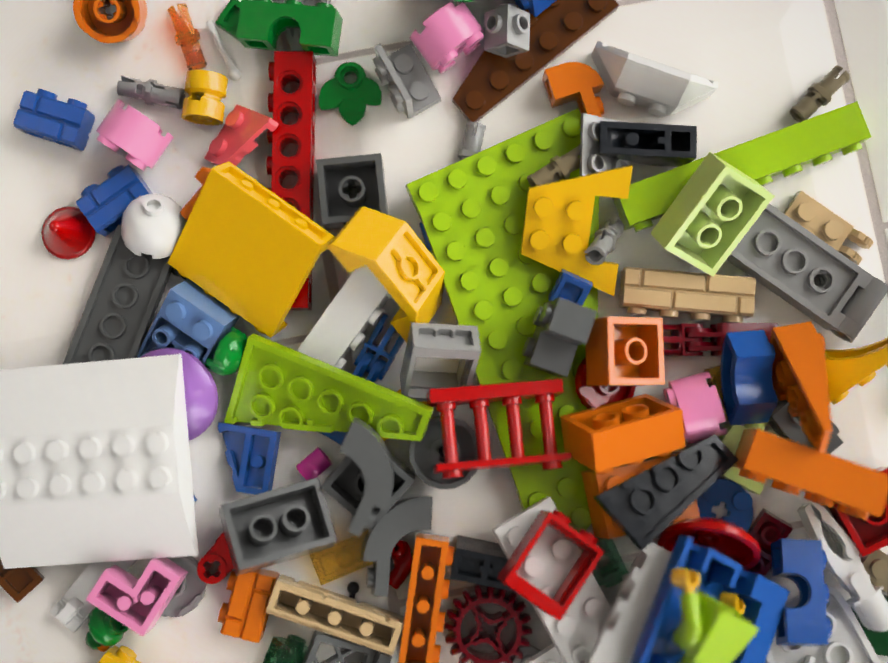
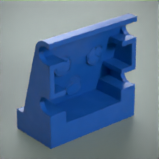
M678 535L630 663H679L685 654L673 642V635L681 622L680 595L683 594V589L675 588L672 585L671 572L674 568H685L698 573L700 583L694 589V593L700 590L719 600L720 594L723 592L738 595V598L745 603V611L741 615L759 630L731 663H765L790 591L759 574L741 569L743 565L711 548L692 543L693 539L691 537Z

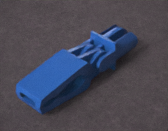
M383 313L354 362V365L357 367L352 374L363 378L367 372L369 374L366 380L376 383L378 379L382 381L405 341L399 335L391 351L386 350L396 333L395 328L390 325L379 345L375 344L390 317L388 314ZM368 348H370V349H372L373 351H375L376 354L374 355V354H372V352L367 351ZM381 355L389 359L387 363L384 359L380 358ZM333 431L332 433H319L342 446L348 432Z

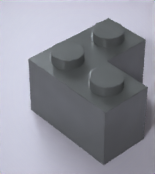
M560 297L544 303L543 307L539 306L533 319V324L536 325L533 338H527L522 351V355L526 356L524 365L557 377H568L578 345L587 344L597 311Z

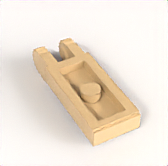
M799 191L784 212L785 215L857 265L862 261V257L850 247L842 245L846 238L864 249H870L874 243L866 234L853 229V225L803 191Z

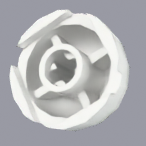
M150 193L139 196L131 201L122 216L121 235L125 246L138 256H141V253L152 255V259H162L171 256L187 222L180 214L181 206L172 198L162 194Z

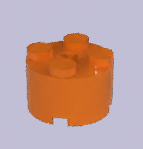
M74 0L73 12L79 27L90 37L102 43L129 41L136 37L145 27L147 19L145 0ZM110 4L116 6L117 11L113 15L106 13V8H109Z

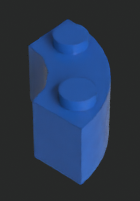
M764 330L728 332L725 335L720 370L723 401L730 425L766 423L777 406V394L773 389L772 381L775 348L769 342Z

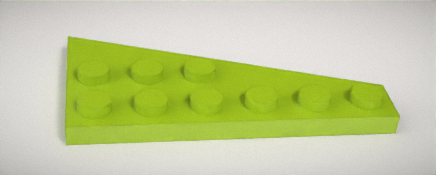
M253 333L248 336L224 423L235 424L236 422L251 423V426L275 425L281 426L283 429L332 433L333 431L348 432L353 420L357 417L370 425L381 438L421 441L426 433L434 407Z

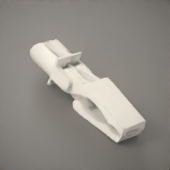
M814 502L803 504L797 510L810 540H821L822 550L825 551L827 557L826 568L851 596L847 603L851 605L861 623L868 630L888 631V602L881 592L884 588L871 585L870 576L865 571L854 542L823 505ZM822 527L836 543L838 555L834 554L828 546Z

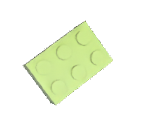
M709 152L651 231V234L665 250L713 277L774 198V195L757 181Z

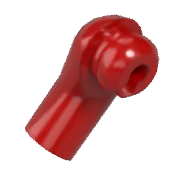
M404 540L397 542L391 554L394 568L389 573V585L396 590L400 588L412 568L413 555L411 547Z

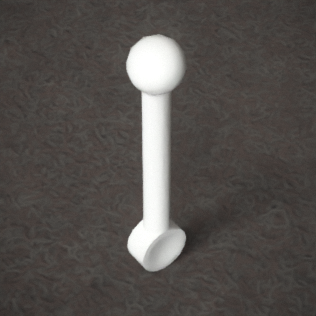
M207 21L206 24L229 69V78L234 81L240 79L241 72L234 67L213 21Z

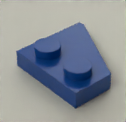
M218 422V431L223 434L227 448L225 452L227 462L233 471L232 479L236 492L257 495L271 491L281 432Z

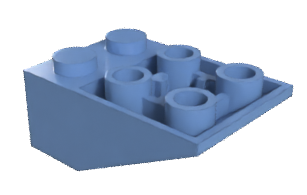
M187 278L169 290L139 349L138 358L155 349L176 348L192 354L205 365L207 359L214 357L219 342L227 333L232 331L231 328L236 325L240 316L232 313L226 305L215 297L207 295L201 287Z

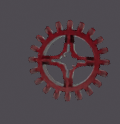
M475 584L474 590L476 595L471 596L470 592L464 589L462 594L466 600L465 602L456 597L453 599V604L458 611L453 609H447L446 616L454 621L444 622V629L453 631L445 636V642L455 643L450 648L451 655L463 652L459 657V663H466L469 659L471 663H502L504 661L506 663H513L512 655L518 659L524 657L523 652L518 646L524 648L530 646L529 640L522 636L532 634L533 630L530 626L523 625L531 621L529 613L520 614L526 608L524 601L513 605L518 597L515 592L510 593L505 598L506 590L498 589L496 594L493 593V587L487 586V592L481 593L480 585ZM494 603L504 607L506 610L489 614L479 604ZM471 610L476 624L469 631V635L463 638L460 631L461 624L465 615ZM481 617L490 626L497 624V626H493L495 639L487 631L479 632L483 630ZM514 618V633L509 643L505 646L500 633L507 626V622ZM487 643L493 647L495 652H479L470 646Z

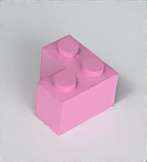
M168 558L152 559L140 579L114 565L102 573L86 601L143 637L155 626L189 572Z

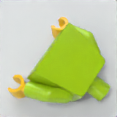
M674 568L671 572L672 585L675 588L683 589V594L680 595L681 622L673 635V642L685 652L679 663H731L759 630L741 615L745 611V603L735 593L723 592L720 594L719 600L700 590L694 593V589L700 583L698 573L685 568Z

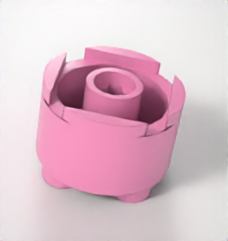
M451 1L434 12L422 23L426 29L420 35L415 30L410 36L411 41L433 70L438 69L440 74H442L456 63L455 59L461 52L469 55L481 45L480 41L484 38V29L464 2H456V5H454Z
M117 99L96 130L100 133L97 140L115 152L119 148L125 150L128 153L125 159L144 171L147 166L153 169L174 137L170 133H167L165 137L161 136L163 131L159 125L130 105L124 110V102Z
M708 371L669 381V388L663 389L665 401L682 409L684 436L687 445L703 441L713 435L719 437L727 434V429L719 425L726 421L715 385L708 387L705 380L712 378Z

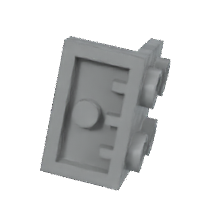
M381 44L374 46L376 57L372 60L376 67L375 72L383 86L389 84L390 98L398 113L404 111L407 118L410 119L441 102L438 91L411 44L387 56Z

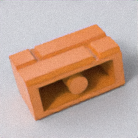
M258 569L236 576L235 571L232 570L226 588L231 591L228 603L224 602L218 616V622L223 623L220 633L236 638L239 637L254 643L261 641L269 617L266 609L276 580L280 576L278 572Z

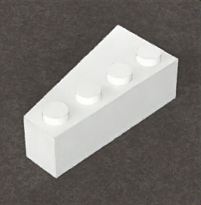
M652 542L639 552L631 564L587 663H630L671 552Z

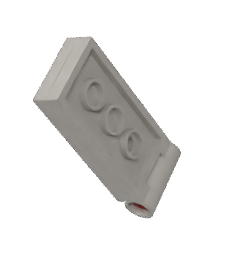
M768 204L726 259L817 324L850 343L855 340L888 292V285L865 271L771 204ZM815 276L820 280L819 287L814 283Z

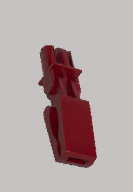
M701 323L663 324V331H671V336H663L664 344H671V349H664V356H704V352H711V356H721L724 338L728 332L764 330L770 342L772 328L778 327V323L710 324V328H703ZM703 338H710V342H703Z

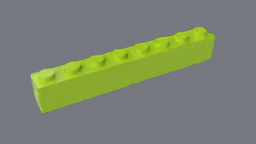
M858 101L714 153V155L764 186L773 182L772 176L783 173L784 178L803 171L802 165L810 162L816 167L833 160L831 155L842 151L843 156L862 149L861 143L871 138V134ZM705 157L630 184L628 199L612 198L620 220L624 224V230L634 227L635 232H639L652 227V220L661 218Z

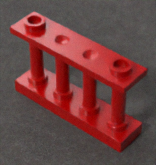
M552 379L429 389L426 394L427 405L436 407V412H440L445 462L443 464H436L433 467L434 474L442 473L443 479L463 477V471L539 464H542L543 470L563 468L562 462L571 460L572 455L571 452H557L552 402H555L554 397H558L564 392L563 380ZM535 399V404L539 405L544 455L525 456L519 409V405H522V400ZM489 402H502V406L506 407L511 458H491L486 408L489 407ZM469 404V409H473L478 454L477 461L458 462L453 415L456 405Z

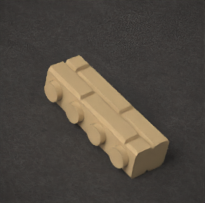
M625 267L621 271L618 306L619 308H627V314L646 315V311L651 310L659 311V317L678 318L679 313L691 314V320L711 321V316H721L724 323H743V318H750L754 315L756 279L716 274L712 277L704 273Z
M283 574L276 580L266 609V613L392 656L405 618L403 615L362 601L357 603L356 599L300 580L295 582V578Z

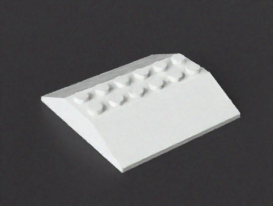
M181 354L0 370V559L4 569L196 556L199 554Z

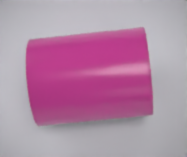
M317 447L296 465V468L306 480L317 478L333 463L325 452Z

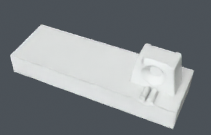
M137 560L90 563L51 608L49 613L72 633L76 632L88 619L91 610L96 607L86 601V598L102 573L114 565L128 572Z

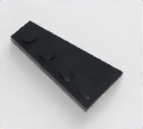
M713 435L597 495L594 499L636 547L642 550L733 466L738 459L716 435Z

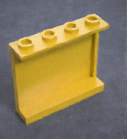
M226 162L211 169L167 263L175 268L181 276L190 279L201 287L207 295L215 297L226 305L232 313L241 316L252 324L258 332L272 338L287 326V323L284 321L319 255L328 249L335 236L231 162Z

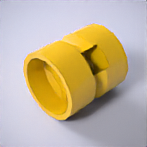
M187 71L184 91L189 96L183 99L181 118L196 124L222 125L225 105L221 102V99L226 98L228 78L212 71Z

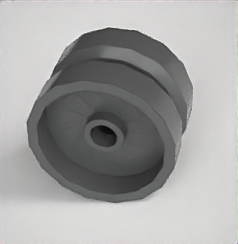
M440 416L430 419L423 439L421 441H411L410 463L415 474L425 484L438 489H454L467 483L477 470L463 471V477L443 479L442 473L434 474L433 467L436 464H443L445 462L444 457L439 452L440 447L443 446ZM454 417L458 462L477 461L475 431L465 421Z

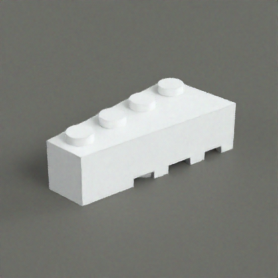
M367 266L354 270L297 351L343 369L348 362L344 359L351 349L353 351L357 350L366 338V335L363 334L370 324H376L385 311L383 309L384 305L393 297Z

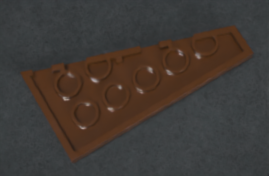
M557 0L537 17L530 13L529 51L505 58L484 50L453 97L454 105L468 122H474L475 125L613 14L619 7L618 3L615 0Z

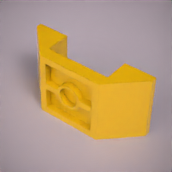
M362 206L329 244V250L348 273L367 266L397 302L400 309L390 324L406 343L411 322L429 323L441 306L445 271L406 221Z

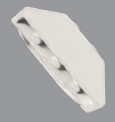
M598 40L591 55L610 96L616 97L619 103L626 106H635L636 104L645 107L647 112L655 116H671L709 98L719 85L717 81L709 80L610 46Z

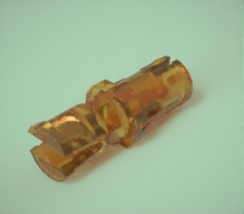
M184 3L177 4L178 13L173 5L167 11L176 32L174 36L175 42L181 47L189 71L200 70L206 67L207 62H205L198 41L200 39L199 31L193 27L188 6Z

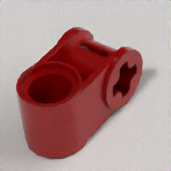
M224 531L197 565L198 576L206 584L219 583L234 569ZM217 560L220 563L218 567L220 572L217 571L211 574L209 571L211 568L210 563Z

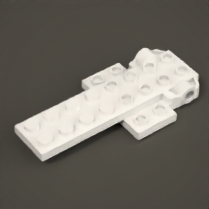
M547 496L491 529L508 560L540 511L552 513L554 509L557 510L551 497ZM547 525L516 574L553 599L582 553L575 544ZM592 572L561 621L550 617L533 605L553 644L530 657L524 663H587L612 609Z

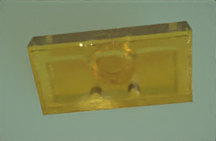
M368 530L362 532L360 537L354 535L335 543L331 548L309 555L321 585L373 564V562L360 560L362 545Z

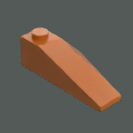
M811 321L772 328L770 343L775 348V360L772 367L773 389L779 401L787 400L789 403V414L792 417H800L801 429L819 453L826 452L832 432L825 360V340L821 333H817Z

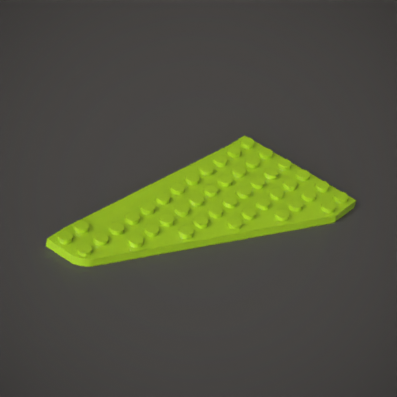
M579 108L405 186L423 224L434 258L445 271L444 286L458 325L478 326L481 353L475 374L479 385L552 379L563 380L564 392L558 397H554L555 402H552L558 453H565L560 416L587 409L581 403L576 393L575 385L578 366L586 357L585 344L578 345L568 377H557L524 365L526 356L522 355V351L527 338H533L536 325L533 324L534 315L539 306L543 307L544 303L548 302V296L561 272L522 255L520 250L528 187H531L527 177L549 164L551 158L555 156L561 157L580 144L581 113ZM580 168L571 172L569 178L580 176ZM595 196L588 247L594 241L595 232L599 230V196ZM592 287L582 306L597 311L595 318H598V289ZM535 399L522 400V405H519L524 454L525 456L544 455L539 405L535 404ZM489 402L488 410L505 458H511L506 407L502 406V402ZM573 458L562 462L563 468L543 470L542 464L509 467L522 510L549 496L557 510L571 520L570 527L577 532L581 529L587 530L592 522L581 471L590 470L588 467Z

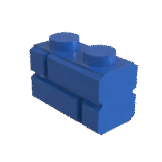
M38 89L37 93L24 91L13 127L38 138L76 150H85L89 133L95 121V116L87 110V104L72 98H68L67 103L56 100V94L43 89Z
M129 164L125 167L120 165L113 168L107 174V180L100 185L92 184L86 187L81 192L82 197L76 201L77 206L86 216L94 230L105 237L116 230L118 224H122L123 212L131 201L142 195L153 194L140 174Z

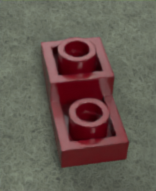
M764 508L748 531L760 545V560L753 568L746 570L763 577L767 575L772 567L771 543L779 539H787L793 530L791 524Z

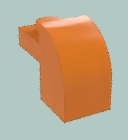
M567 62L545 69L542 80L552 108L576 100L580 113L602 117L601 115L604 114L602 100L599 96L595 97L594 94L600 93L604 82L592 67L579 62Z

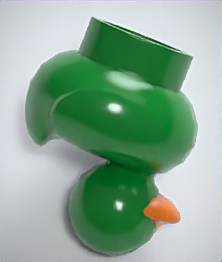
M95 607L88 615L89 631L85 638L86 644L93 650L105 652L109 649V646L120 642L124 633L129 628Z

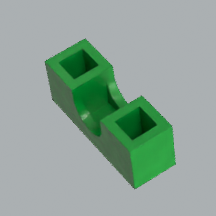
M241 0L236 38L245 48L276 51L279 35L284 30L294 27L300 29L299 44L304 51H313L314 55L338 57L343 19L337 8L328 3L319 2L315 6L303 5L296 0H284V3H276L271 0Z

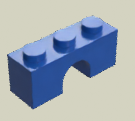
M779 539L771 543L772 576L789 578L797 585L800 592V599L796 607L784 608L776 630V644L813 647L829 645L832 625L830 619L827 618L826 604L829 601V588L824 583L823 571L826 568L827 557L825 551L822 550L821 540Z

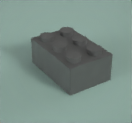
M319 477L221 504L219 509V516L236 576L331 548L338 541Z

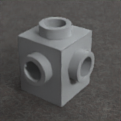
M502 3L498 5V8L484 13L485 51L505 58L529 51V12L517 8L516 4Z

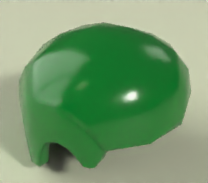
M232 327V331L227 333L219 342L214 357L206 360V368L218 375L227 376L239 371L248 337L235 327Z

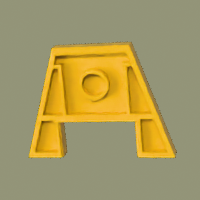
M628 165L528 187L520 253L559 272L564 269L591 281L592 287L614 296L619 264L604 261L600 265H592L586 260L585 255L587 253L585 251L589 245L595 196L628 199L633 166Z

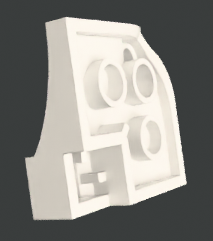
M827 585L829 588V601L826 604L827 618L830 619L832 625L829 645L817 647L777 645L775 633L765 663L881 662L843 595ZM800 593L798 596L788 600L784 608H795L799 602Z

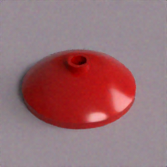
M695 517L678 521L664 529L658 537L657 545L672 553L678 535L689 536L693 539L692 543L717 551L743 565L741 569L745 571L753 568L760 560L761 549L759 543L746 530L718 518Z

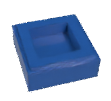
M562 269L548 296V301L560 297L582 306L593 284L591 281Z

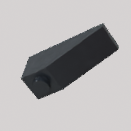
M600 121L599 155L652 166L679 167L697 158V126Z

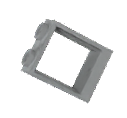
M411 322L400 373L401 394L417 401H427L426 394L429 389L471 386L481 353L478 326ZM417 357L460 359L457 373L414 371Z

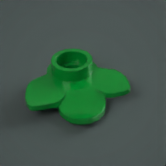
M346 62L340 65L335 72L334 78L323 84L319 95V107L322 111L338 108L342 118L351 126H355L361 121L366 112V105L379 106L382 102V93L377 82L367 78L364 69L355 62ZM350 74L357 77L356 81L352 84L345 82L346 76Z

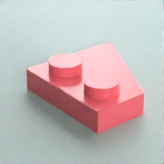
M236 105L234 110L228 114L217 138L211 142L209 151L204 159L215 166L226 162H231L237 166L245 155L250 154L258 146L255 139L266 128L273 132L279 124L271 117Z

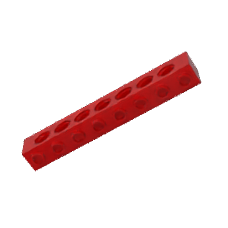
M274 51V62H269L268 66L269 80L273 81V93L268 94V111L273 112V120L279 125L273 132L267 129L268 144H272V156H267L266 161L267 175H272L271 188L267 189L314 221L316 59L313 51ZM290 82H298L300 84L298 90L293 93H286L284 91L285 86ZM287 114H299L296 123L292 125L284 124L283 121ZM288 144L298 145V151L295 155L291 157L283 155V150ZM288 175H295L298 177L297 184L290 189L283 188L282 182L284 178ZM313 268L290 310L312 311Z

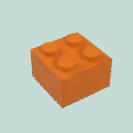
M595 318L587 344H585L587 386L665 385L663 318Z

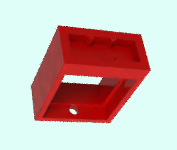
M556 509L552 513L541 510L497 576V579L550 617L561 621L605 551L596 545L598 539L584 529L577 532L570 527L571 520ZM547 525L583 550L553 599L516 574Z

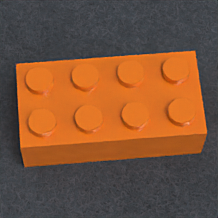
M744 429L735 454L738 461L733 465V467L740 469L739 476L764 484L767 479L772 480L771 487L798 496L800 491L805 492L804 499L831 508L836 503L838 504L837 511L867 520L869 514L881 517L888 497L887 474L825 452L819 453L814 448L760 429Z

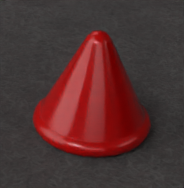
M62 207L55 210L46 218L42 227L44 246L53 256L60 259H75L82 256L92 247L95 241L96 231L77 207Z

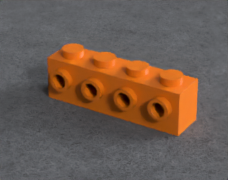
M424 533L416 534L398 663H439L441 645H435L436 633L443 632L445 612H440L441 599H448L450 579H444L445 567L452 566L455 546H449V537Z

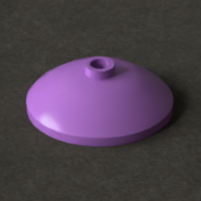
M159 348L150 351L141 357L181 354L189 441L195 439L211 425L218 408V392L211 373L199 359L186 351L176 348Z

